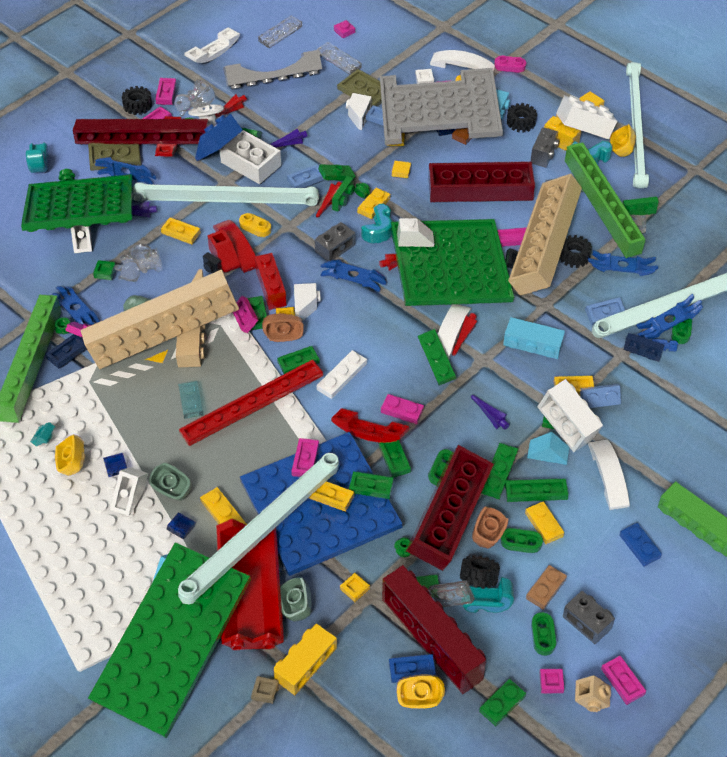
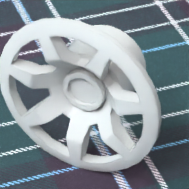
M216 104L202 105L190 109L188 114L199 116V119H208L209 125H215V114L223 111L224 107Z

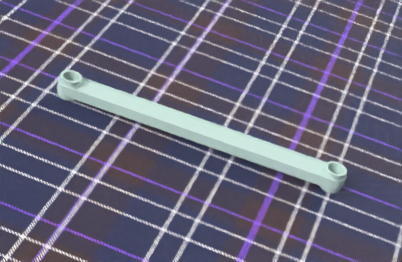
M631 62L627 63L626 76H629L632 128L636 135L633 187L644 189L648 187L649 175L645 174L639 90L641 64Z
M139 182L134 184L132 188V199L136 202L150 200L306 204L308 206H315L319 200V192L315 187L149 185Z
M727 273L598 320L592 327V334L596 338H604L636 326L638 323L647 322L651 317L655 318L675 307L677 303L683 302L691 294L694 295V299L688 306L696 303L698 300L703 301L727 292ZM598 326L602 327L604 329V332L601 331Z
M333 453L323 455L315 465L193 574L182 581L178 588L180 601L184 604H193L197 598L331 476L335 475L339 467L338 457Z

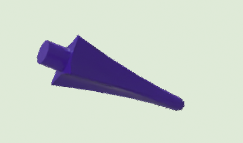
M297 128L269 145L277 148L303 144L302 139L308 137L306 131L299 132Z
M149 201L132 206V215L151 218V213H157L158 211L157 206H150Z
M471 395V399L481 408L496 430L500 426L504 430L509 427L510 424L505 420L507 414L493 408L475 395Z

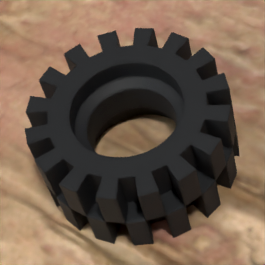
M135 86V88L130 87V90L126 89L122 93L123 109L125 112L128 111V114L133 113V115H136L138 113L142 115L141 112L145 114L152 108L151 93L147 88Z
M516 103L515 106L511 105L507 112L508 127H512L513 131L517 129V132L522 130V133L525 130L528 132L531 129L533 130L537 119V110L533 106L529 107L530 104L524 105V103H521V105Z
M569 235L568 239H565L559 258L561 263L565 262L564 265L566 266L570 264L571 268H573V265H576V268H579L580 265L582 267L585 266V264H588V258L591 256V243L586 238L583 240V236L577 238V235H574L572 238ZM569 250H577L580 253H573Z
M472 555V558L467 556L462 561L460 579L464 583L467 582L469 586L474 585L475 588L477 586H480L482 589H485V586L487 588L494 587L498 583L499 563L495 562L494 559L489 560V557L482 558L481 555L479 557Z

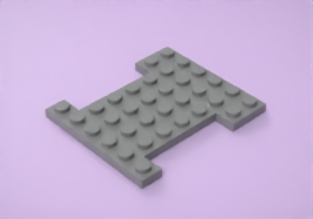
M493 68L460 70L461 80L406 85H397L396 75L380 76L385 145L402 144L401 133L468 128L469 139L503 136Z

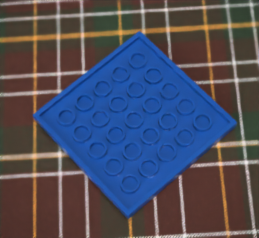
M350 432L319 444L316 463L326 453L335 454L339 460L337 473L331 476L327 482L349 489L353 471L374 475ZM295 454L240 476V481L257 515L300 478L292 476ZM354 494V498L345 512L307 498L276 527L278 556L288 576H291L403 528V523L389 499Z

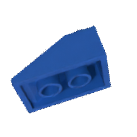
M232 114L227 116L221 115L215 120L217 122L215 125L210 124L204 129L205 133L200 136L195 159L197 161L221 149L243 131Z

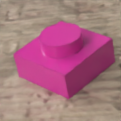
M345 20L334 25V31L340 37L345 38L355 33V27Z
M540 669L541 693H564L563 670Z

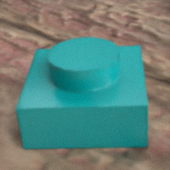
M50 422L39 426L30 442L35 446L48 443L53 436L52 431L55 426Z

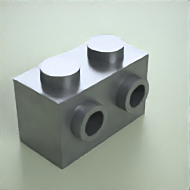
M542 127L532 148L530 161L532 164L547 167L550 159H553L555 148L557 149L559 145L558 131Z
M342 222L332 226L328 231L315 239V252L326 261L336 259L355 246V232Z
M583 591L565 606L562 616L594 644H597L612 629L615 620L609 610L603 609L592 596L587 595Z

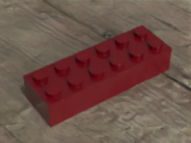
M532 162L429 163L428 183L430 202L533 201L535 182Z
M457 445L447 461L406 552L442 571L447 567L462 538L494 465L493 463Z
M402 565L382 579V601L428 655L433 654L434 662L462 695L483 681L486 666L485 654L481 649H477L472 644L469 635L465 632L463 633L458 628L455 619L451 616L449 617L444 612L441 603L435 601L430 596L429 590L424 585H420L415 574L411 570L408 571Z

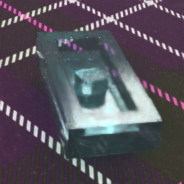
M198 382L178 384L184 419L204 416Z

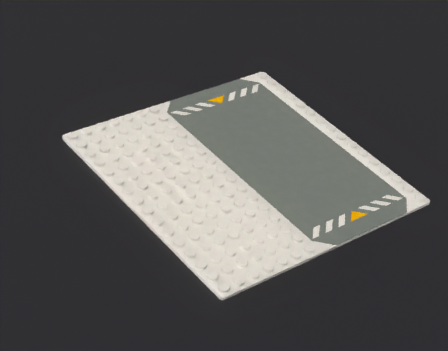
M233 312L206 323V329L202 330V333H205V344H202L205 358L201 359V367L178 368L176 336L100 370L95 363L36 388L30 392L19 423L0 421V520L73 664L79 672L111 657L153 582L161 556L168 554L175 542L209 558L218 551L216 525L219 524L202 504L201 496L218 487L248 524L257 516V513L240 481V476L296 454L299 438L319 440V444L326 442L293 393L278 399L191 446H188L179 433L180 428L281 376L250 331L248 333L241 331ZM48 422L55 426L52 431L53 436L48 443L35 446L30 442L39 426ZM75 434L84 441L85 458L82 469L78 473L68 476L58 472L56 469L55 449L56 445ZM162 463L170 464L190 479L192 488L184 500L179 501L169 498L156 491L149 484L150 474L156 466ZM131 467L148 473V477L141 498L131 515L127 516L110 510L120 470ZM278 556L279 572H281L285 568Z

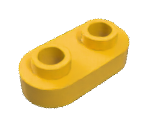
M245 213L240 216L239 225L241 229L258 237L270 235L271 224L269 221L251 213Z

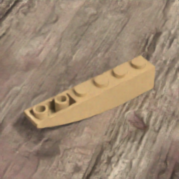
M202 269L198 270L192 282L204 277ZM206 324L177 336L176 359L178 368L201 367V359L205 358L204 347H202V344H205V333H202V330L206 329Z

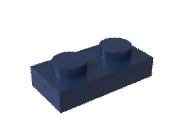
M628 333L623 350L660 362L665 345Z
M73 334L45 355L59 369L87 348L83 339Z

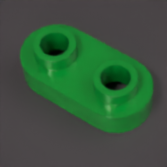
M689 318L672 327V340L677 341L678 344H685L690 340L692 319Z
M443 449L437 454L429 470L428 479L435 486L439 481L435 475L440 478L446 466V463L442 460L447 462L452 454V451L448 449Z
M508 528L501 536V545L507 550L537 553L542 548L543 538L535 531Z
M540 612L533 616L531 622L533 646L538 654L547 656L552 654L556 647L554 621L549 614ZM542 624L545 628H541L538 625ZM541 644H546L548 647H542Z

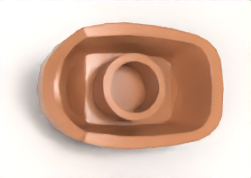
M284 313L270 314L264 318L262 323L263 332L270 341H293L301 338L303 335V321L298 316Z
M485 506L476 520L472 533L473 541L480 547L491 548L503 535L508 525V518L500 511Z

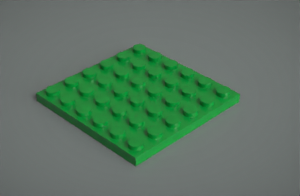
M132 174L28 184L21 222L22 231L54 230L58 227L72 228L78 225L88 227L98 223L107 225L111 222L126 223L132 220Z
M495 219L421 221L433 231L434 247L398 246L397 230L399 222H391V233L405 306L513 302L514 295L511 284L508 281L509 275Z

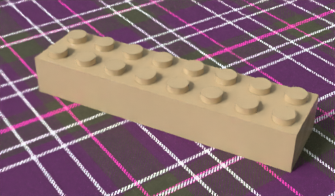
M572 174L544 182L541 185L508 280L519 295L532 293L551 286L582 187Z
M219 270L81 330V334L87 350L100 370L237 311L239 308L223 271Z

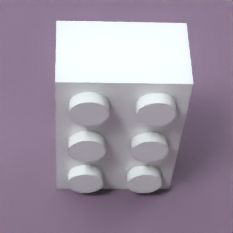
M564 95L556 113L564 125L606 139L610 138L617 123L613 116L614 114L609 111V108L600 105V107L595 106L594 103L585 100V102L580 101L578 97L570 95V97Z
M244 130L220 149L221 163L258 184L262 183L281 166L280 150Z
M566 379L549 389L537 406L573 453L588 444V442H591L603 427L600 418L591 411L587 402L578 395L575 387Z

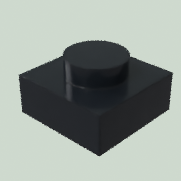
M511 248L506 251V267L513 269L518 251Z
M209 252L203 255V266L208 273L222 270L219 259Z

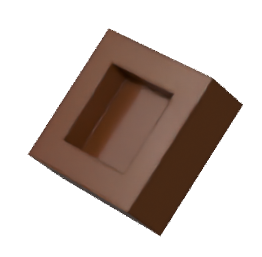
M468 128L456 129L452 133V139L466 145L471 140L469 139Z

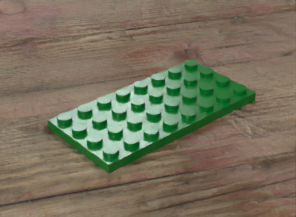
M175 542L88 699L167 738L251 581V577L230 568L197 598L193 604H184L178 596L180 583L193 574L209 557Z

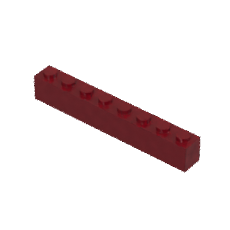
M76 119L73 135L75 144H199L200 136L205 133L204 129L209 126L208 119Z

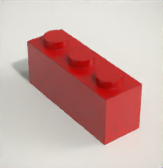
M268 253L255 256L256 273L268 309L272 310L287 306L286 291L273 254Z

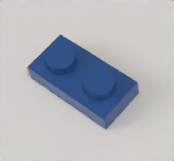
M638 523L620 531L619 536L643 567L661 558L662 553Z
M433 654L389 659L391 683L413 675L431 674L436 676Z

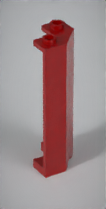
M233 518L216 525L217 550L221 549L246 525ZM276 527L232 567L251 577V581L221 635L222 644L230 647L232 650L273 649L275 645L284 642Z

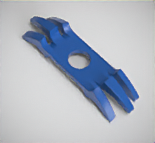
M111 157L95 160V166L107 167L98 170L97 173L99 175H128L122 170V167L129 169V174H132V179L137 180V182L153 185L150 178L157 179L144 165L135 166L112 160Z
M593 250L592 255L598 260L588 258V262L602 272L611 270L637 273L640 276L652 274L658 269L657 265L647 266L655 262L656 257L647 259L639 256L636 258L611 256V253L601 254ZM624 261L628 266L620 267L618 262Z
M340 259L331 260L320 265L322 268H329L322 271L321 276H332L335 279L341 278L362 284L363 287H371L377 292H380L381 288L375 282L383 285L387 284L385 281L386 277L375 269L367 270L341 262ZM350 271H357L358 275L351 277L348 273Z
M61 286L55 287L60 294L53 293L52 295L58 296L60 306L71 315L75 322L83 325V319L87 324L93 325L94 323L91 318L95 323L100 322L93 310L91 311L76 295L73 288L69 286L65 287V289ZM73 304L81 306L78 310L70 309Z
M691 294L686 300L677 303L675 307L659 316L651 317L647 322L636 324L638 329H647L637 335L649 339L659 337L660 334L689 318H694L703 308L701 305L702 301L698 300L688 307L694 299V295ZM668 315L675 317V320L670 323L664 319Z

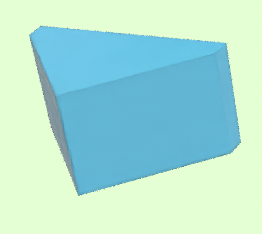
M553 432L530 440L527 458L567 465L569 446Z

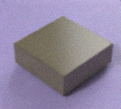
M257 676L251 699L273 704L279 680Z

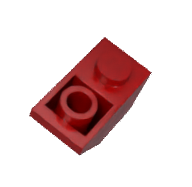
M225 230L207 235L209 251L221 261L223 272L226 273L239 268L240 262L232 241Z

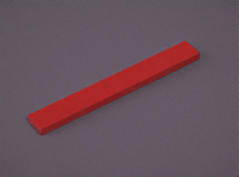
M311 360L179 429V433L188 446H191L323 376V371L314 360Z

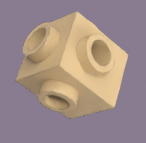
M594 675L576 680L575 701L590 712H599L601 709L610 707L611 686Z

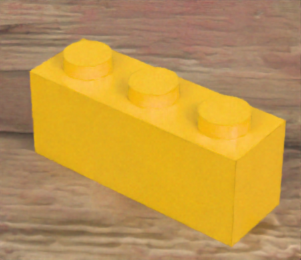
M316 623L312 629L309 628L305 631L302 640L298 644H294L289 649L288 655L276 663L274 679L279 680L281 686L293 695H296L337 649V638Z

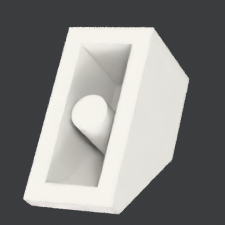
M353 93L346 102V109H348L349 118L359 130H362L366 123V114L371 109L372 97Z
M399 218L397 230L398 246L434 247L433 231L417 218Z
M78 225L72 227L71 234L74 253L91 252L90 226Z
M316 283L294 284L295 316L301 317L302 321H304L317 310V302H320V291H316Z
M131 467L120 470L110 510L130 516L144 492L148 473Z

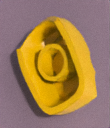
M630 124L612 132L610 136L612 151L619 157L628 156L634 150L636 135Z
M73 434L56 445L55 463L57 471L70 476L78 473L83 467L85 458L84 441L80 436Z
M431 674L413 675L399 679L396 688L397 699L401 706L407 708H432L438 706L445 694L444 682L440 677Z

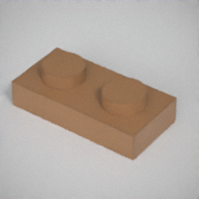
M549 565L527 593L526 599L544 610L566 581L567 575Z

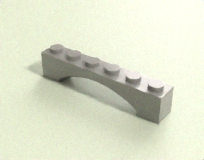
M319 50L303 52L301 58L296 63L276 71H253L241 67V64L223 67L226 85L231 87V89L241 88L242 84H247V86L257 85L256 82L262 81L263 84L270 83L272 79L278 78V81L288 79L287 76H294V78L303 77L304 73L315 75L319 74L318 71L322 69Z

